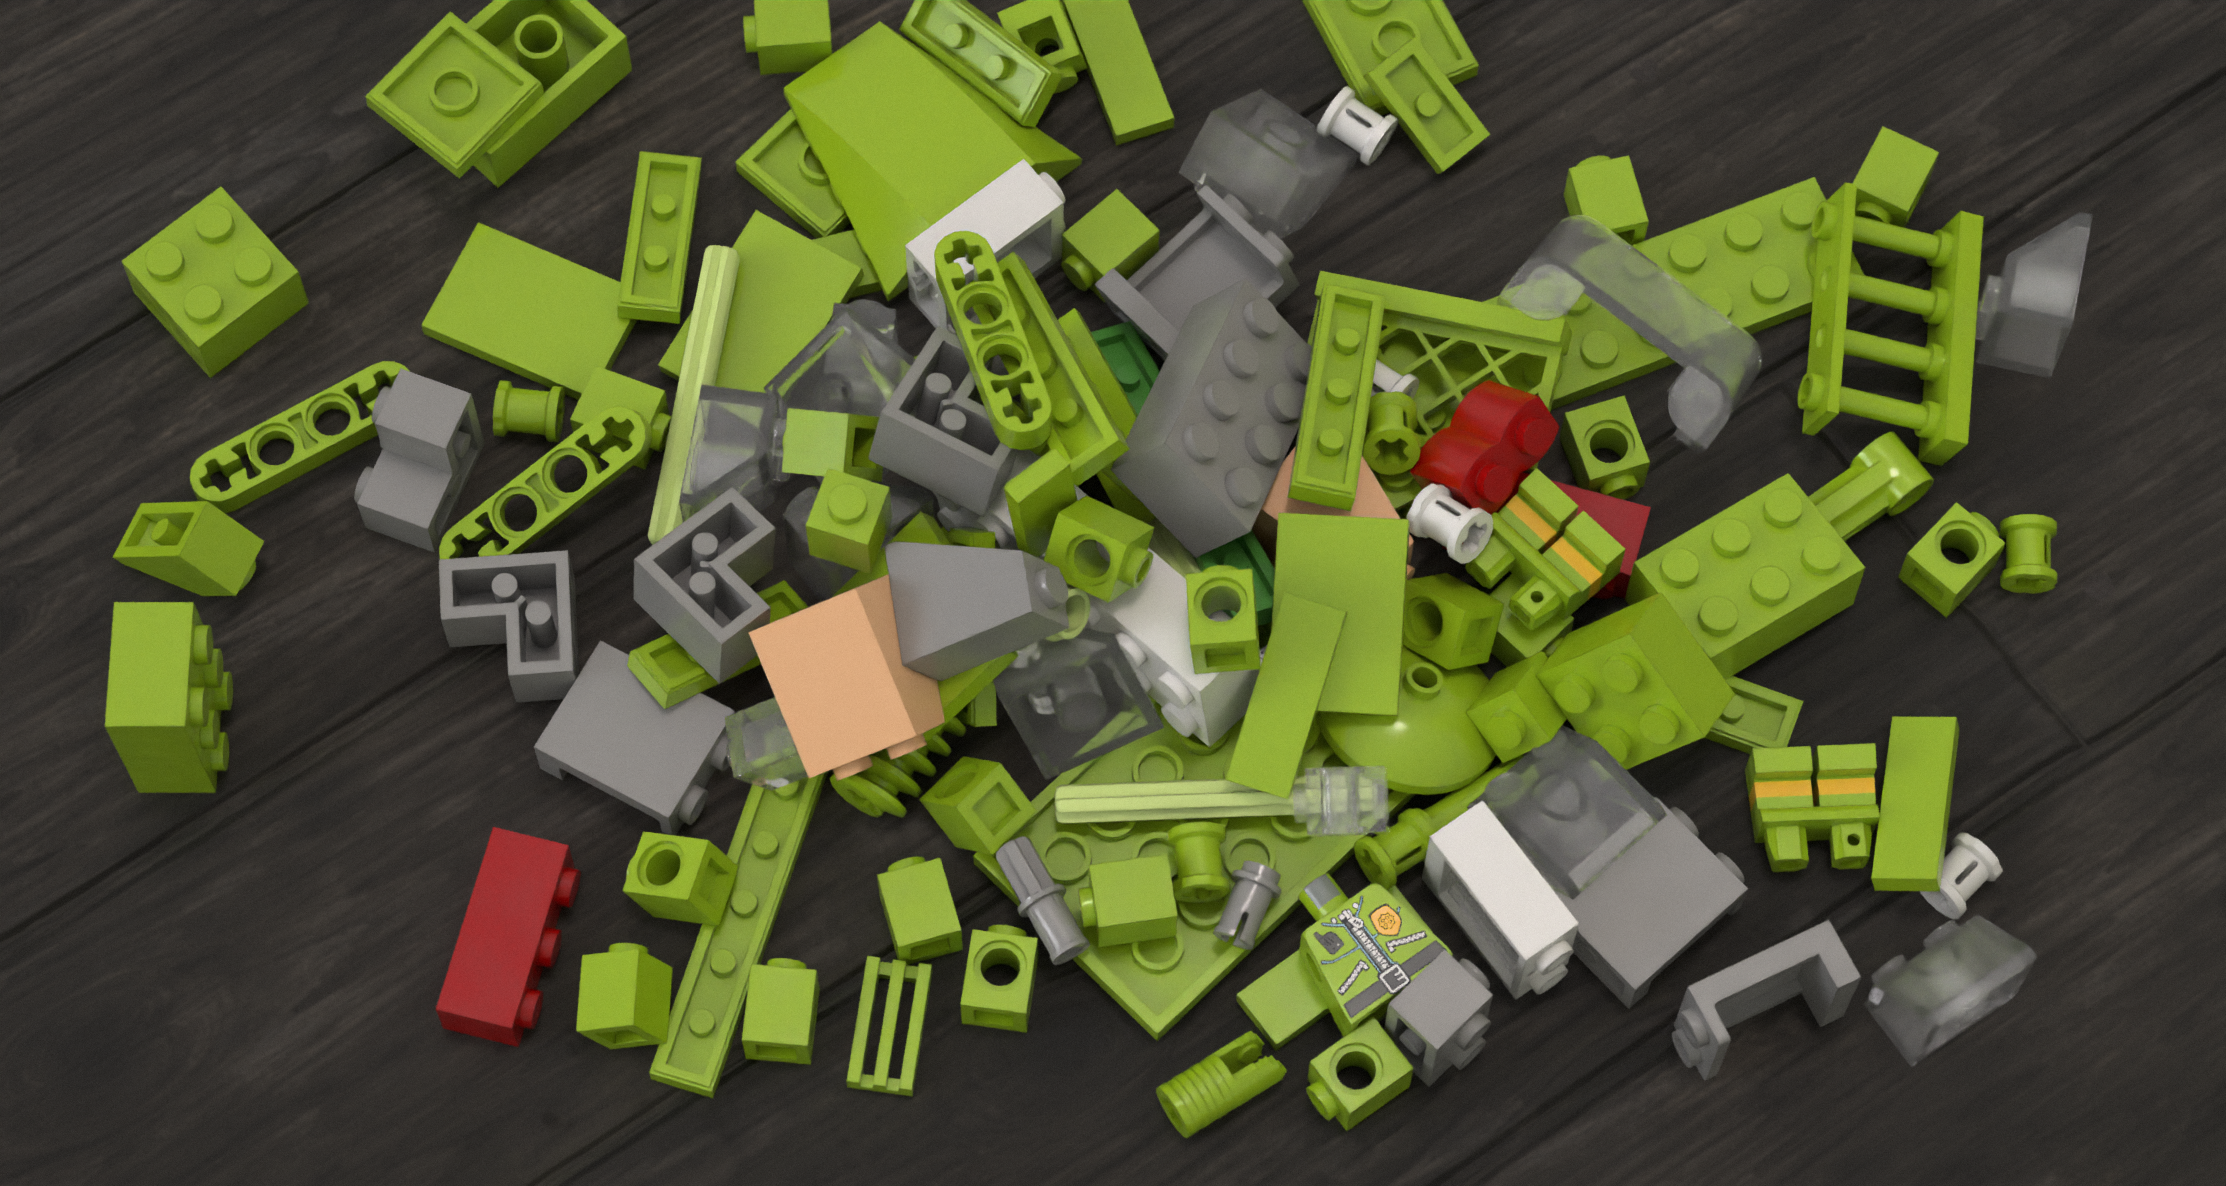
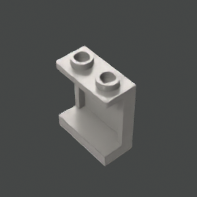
M1207 185L1197 192L1204 206L1203 210L1128 280L1112 268L1095 283L1110 310L1123 323L1131 321L1141 340L1164 362L1193 305L1245 278L1275 308L1300 286L1288 264L1294 259V255L1286 244L1270 230L1261 236L1250 225L1254 218L1236 197L1228 193L1221 199Z
M600 640L534 746L540 769L563 780L568 772L657 819L660 822L662 832L675 836L684 822L691 825L698 818L708 798L709 792L704 788L716 769L725 771L729 767L739 749L741 737L737 735L738 727L735 711L702 693L664 709L627 667L629 655Z
M1657 797L1552 888L1579 923L1572 947L1573 953L1628 1009L1648 993L1651 981L1715 923L1727 913L1732 916L1742 907L1748 888L1743 884L1745 879L1738 866L1723 853L1719 852L1714 855L1697 838L1699 832L1692 820L1677 807L1668 809Z
M1827 920L1688 986L1674 1023L1676 1031L1672 1032L1674 1046L1683 1063L1688 1068L1696 1065L1705 1081L1716 1076L1731 1041L1726 1030L1727 1028L1801 993L1820 1027L1844 1016L1861 976L1831 922Z

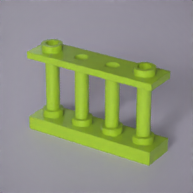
M1845 182L1826 202L1822 201L1818 205L1812 221V236L1817 238L1818 242L1807 373L1801 381L1797 399L1798 407L1804 410L1802 433L1814 436L1834 419L1839 412L1914 429L1915 435L1920 437L1918 461L1942 466L1968 445L1984 216L1960 211L1940 230H1936L1932 235L1855 216L1857 185ZM1853 241L1925 258L1927 264L1932 266L1931 288L1927 291L1850 272ZM1848 297L1922 315L1923 321L1928 323L1927 345L1920 347L1846 329ZM1844 354L1918 372L1919 378L1924 380L1923 402L1919 405L1841 386Z
M1013 251L1000 260L998 266L1051 400L1052 430L1046 442L1052 451L1056 449L1069 462L1074 485L1079 486L1096 474L1116 510L1148 524L1156 518L1155 515L1111 471L1117 458L1130 450L1125 440L1138 415L1080 312L1074 308L1057 320L1025 261ZM977 304L972 307L981 324H989L1001 315V312L993 305ZM999 355L1009 374L1014 373L1020 367V362L1013 356Z

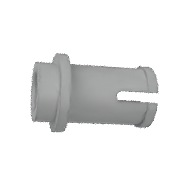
M1244 861L1241 870H1234L1231 879L1235 882V885L1213 934L1222 941L1227 942L1229 937L1234 936L1241 919V926L1232 945L1247 950L1253 949L1255 937L1271 899L1280 897L1282 890L1278 886L1280 874L1260 863Z

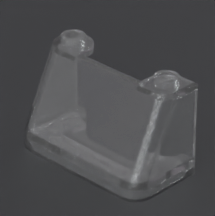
M1572 215L1562 219L1553 227L1499 294L1497 305L1518 309L1535 320L1550 321L1562 315L1566 317L1583 293L1684 367L1666 391L1669 394L1667 410L1671 421L1677 427L1673 437L1697 455L1705 451L1725 426L1755 381L1762 367V353L1758 342L1747 331L1598 220L1587 215Z

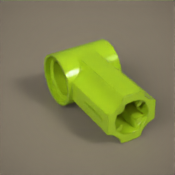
M1888 432L1866 446L1854 458L1848 470L1808 496V498L1845 542L1885 513H1888L1889 516H1895L1908 509L1925 495L1933 485L1934 479L1896 433Z

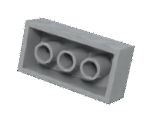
M1246 278L1192 306L1125 440L1130 450L1117 458L1111 469L1195 558L1251 531L1300 423L1312 346L1298 335L1276 311L1272 303L1265 299Z

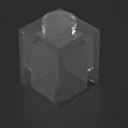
M775 697L724 717L728 738L726 756L733 770L734 778L772 791L808 777Z

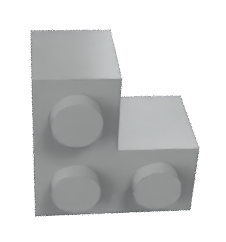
M937 326L881 411L868 459L984 517L1011 474L1018 450L1007 447L995 435L986 409L980 404L982 399L957 335ZM994 357L985 363L988 371L991 370Z
M400 368L392 388L385 386L375 401L372 422L375 423L380 439V447L383 449L374 468L368 466L363 470L355 489L354 500L357 502L365 528L435 553L485 442L471 393Z
M733 487L729 488L634 559L633 599L719 684L757 656L748 632L770 623L771 607L749 586L773 569L776 528Z
M568 550L439 560L441 622L449 647L507 643L508 677L516 703L564 699L579 675L575 577Z

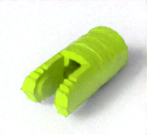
M1252 1031L1245 1033L1201 1062L1196 1063L1183 1073L1178 1074L1170 1081L1156 1088L1158 1099L1166 1115L1183 1137L1189 1138L1200 1129L1210 1125L1213 1121L1223 1117L1229 1111L1236 1109L1283 1079L1287 1070L1272 1055L1270 1057L1265 1056L1257 1061V1058L1262 1055L1261 1051L1264 1042L1256 1033Z

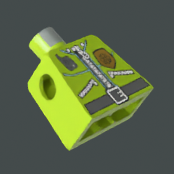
M1327 873L1313 880L1298 895L1299 900L1316 920L1313 925L1301 934L1299 951L1343 1037L1373 1016L1377 1022L1387 1016L1389 1003L1444 949L1451 956L1453 955L1450 949L1377 883L1370 884L1348 899L1331 875Z

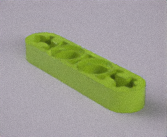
M957 231L946 235L939 241L934 252L936 281L994 433L1001 443L1012 449L1029 450L1038 447L1048 439L1052 430L1051 400L992 248L984 237L974 232ZM965 257L967 263L973 265V283L966 285L965 275L960 264L954 263V260L957 258ZM977 304L993 305L1001 312V315L989 324L973 323L965 314L971 307ZM1003 354L1013 356L1021 364L1014 373L1003 376L993 374L985 367V363L990 358ZM1020 394L1024 412L1028 417H1033L1032 422L1021 424L1020 419L1017 416H1013L1011 397Z
M382 361L373 364L204 453L195 461L190 473V482L197 500L208 501L224 513L235 511L377 436L378 432L375 423L372 422V412L379 395L378 387L384 383H388L392 387L400 368L406 371L409 370L404 365L395 361ZM359 395L363 406L367 407L369 417L361 420L356 402L353 400V398ZM331 409H340L350 416V423L342 433L329 436L320 433L315 428L316 421L322 413ZM276 438L286 439L294 445V453L283 464L269 465L259 458L262 447L270 440ZM247 454L252 468L257 474L252 479L249 478L247 470L243 468L240 460L241 457ZM221 471L226 478L229 477L231 488L220 492L215 485L212 486L210 476L213 473Z
M613 406L599 412L452 526L441 540L439 546L440 560L460 557L464 550L459 542L464 537L477 542L491 533L492 530L483 525V521L488 517L494 530L507 539L509 544L502 548L500 541L492 539L479 550V557L520 554L644 457L649 451L652 442L651 427L647 419L639 412L623 406ZM613 421L625 426L633 423L635 429L629 434V439L633 445L627 451L621 447L613 446L600 455L603 460L609 463V466L602 471L597 458L583 448L582 444L589 439L593 447L600 448L613 436L612 430L609 428ZM576 456L584 462L587 468V478L585 484L579 490L566 493L557 486L554 472L561 460ZM518 495L529 496L537 507L535 522L524 531H514L505 520L504 511L506 505L512 498Z

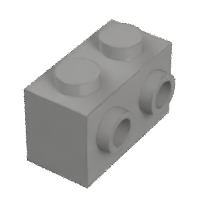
M1445 949L1389 1003L1384 1027L1385 1032L1413 1066V1072L1428 1087L1452 1064L1459 1070L1467 1066L1485 1046L1486 1040L1481 1036L1491 1024L1487 1017L1493 994L1488 991L1490 988L1488 979L1472 962L1464 958L1457 962Z

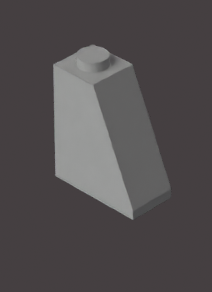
M897 541L884 546L902 665L938 681H943L1069 628L1065 604L1068 600V588L1065 579L1060 573V568L1021 550Z

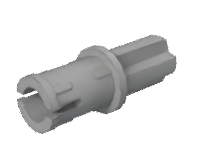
M1023 836L1005 843L996 852V860L1021 903L1017 908L1021 917H1029L1048 950L1054 965L1062 964L1080 955L1090 946V943L1083 936L1063 899V896L1066 894L1063 884L1054 883L1029 838Z

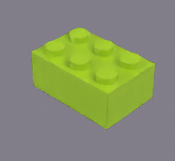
M493 0L467 23L473 30L539 80L544 90V94L485 152L474 166L499 188L632 71L626 35L587 0Z
M1787 473L1635 561L1625 600L1631 606L1662 592L1726 680L1853 605L1866 567L1791 475Z
M114 602L105 728L138 793H216L217 771H227L229 763L227 732H220L221 710H231L233 679L231 672L223 671L221 649L213 648L211 626L203 625L194 602Z

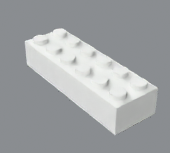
M1018 450L1011 474L1004 485L1041 457L1035 455L1031 450ZM1004 485L984 517L933 492L938 499L940 511L937 513L938 519L947 531H950L951 527H975L995 532V549L1020 550L1016 543ZM1074 485L1078 501L1087 494ZM1096 541L1100 555L1110 562L1107 549L1100 542ZM1148 547L1147 551L1153 553V561L1147 577L1138 588L1132 587L1109 603L1087 593L1090 600L1089 618L1084 629L1074 639L1092 657L1097 658L1100 654H1103L1117 667L1116 673L1120 680L1135 695L1143 697L1147 693L1163 707L1161 711L1165 719L1177 732L1185 737H1189L1193 733L1208 747H1211L1246 714L1260 669L1203 674L1194 673L1189 640L1186 579ZM1046 552L1038 558L1044 560ZM1222 610L1216 611L1209 616V619L1219 622L1232 619Z

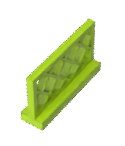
M1320 271L1314 294L1318 301L1308 338L1310 346L1313 343L1319 300L1324 283L1386 296L1381 327L1384 330L1380 333L1379 346L1402 332L1416 335L1427 351L1425 355L1397 373L1403 377L1407 374L1415 375L1434 363L1451 390L1423 408H1417V421L1427 434L1415 433L1420 442V449L1434 435V432L1425 420L1426 418L1456 399L1461 403L1465 393L1493 375L1497 377L1501 384L1511 387L1501 370L1523 356L1546 361L1541 383L1527 393L1539 396L1548 410L1551 411L1563 356L1568 354L1572 330L1565 318ZM1426 337L1445 342L1433 349ZM1462 344L1477 347L1488 363V366L1456 385L1440 361V358ZM1378 346L1377 358L1381 363L1393 370ZM1487 349L1507 354L1494 361ZM1539 461L1526 470V472L1532 473L1538 467Z

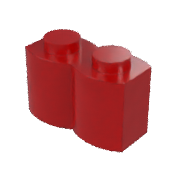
M1488 380L1476 386L1465 396L1456 409L1450 426L1434 434L1421 448L1419 460L1411 468L1410 473L1422 490L1432 483L1436 485L1441 484L1450 490L1452 499L1470 510L1479 507L1489 514H1493L1512 493L1520 473L1534 466L1549 450L1558 433L1559 425L1539 396Z

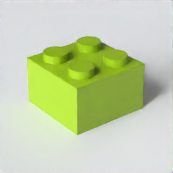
M219 187L121 261L137 297L210 378L309 303L297 269L222 187Z
M1662 592L1568 633L1536 674V677L1609 777L1704 738L1735 696V693Z

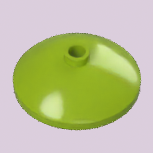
M1405 646L1402 649L1399 716L1317 712L1316 719L1324 738L1344 763L1368 780L1399 792L1429 795L1458 790L1469 785L1484 774L1496 757V753L1466 713L1490 681L1477 665L1448 670Z

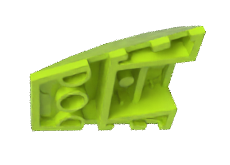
M880 21L783 88L784 96L816 159L820 160L830 180V187L839 205L843 206L855 229V237L865 257H869L879 277V285L887 301L908 288L905 245L1022 159H1025L1038 175L1046 172L1056 182L1082 164L1081 157L1038 128L1022 126L944 64Z

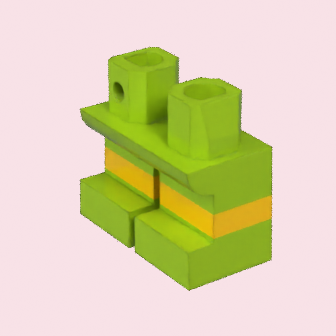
M1538 468L1519 485L1518 493L1498 513L1491 514L1493 530L1490 539L1483 551L1475 559L1466 563L1465 567L1475 580L1488 589H1491L1509 571L1515 575L1524 586L1510 598L1508 607L1513 615L1529 630H1534L1551 619L1555 614L1563 621L1566 620L1620 573L1625 548L1585 511H1582L1576 517L1578 505Z
M1875 743L1821 745L1816 747L1813 758L1811 746L1752 748L1745 768L1754 840L1755 843H1765V850L1773 872L1805 869L1809 862L1807 841L1829 840L1832 867L1837 869H1861L1866 867L1870 857L1872 834L1880 818L1875 796L1874 774L1877 769Z

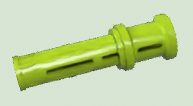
M1522 754L1505 763H1499L1482 774L1477 780L1455 790L1424 810L1419 808L1405 810L1398 815L1397 824L1374 838L1365 835L1354 842L1355 856L1361 869L1372 884L1377 883L1386 890L1396 885L1397 876L1421 861L1425 863L1429 837L1482 800L1494 814L1518 797L1536 789L1539 786L1537 773L1530 761Z

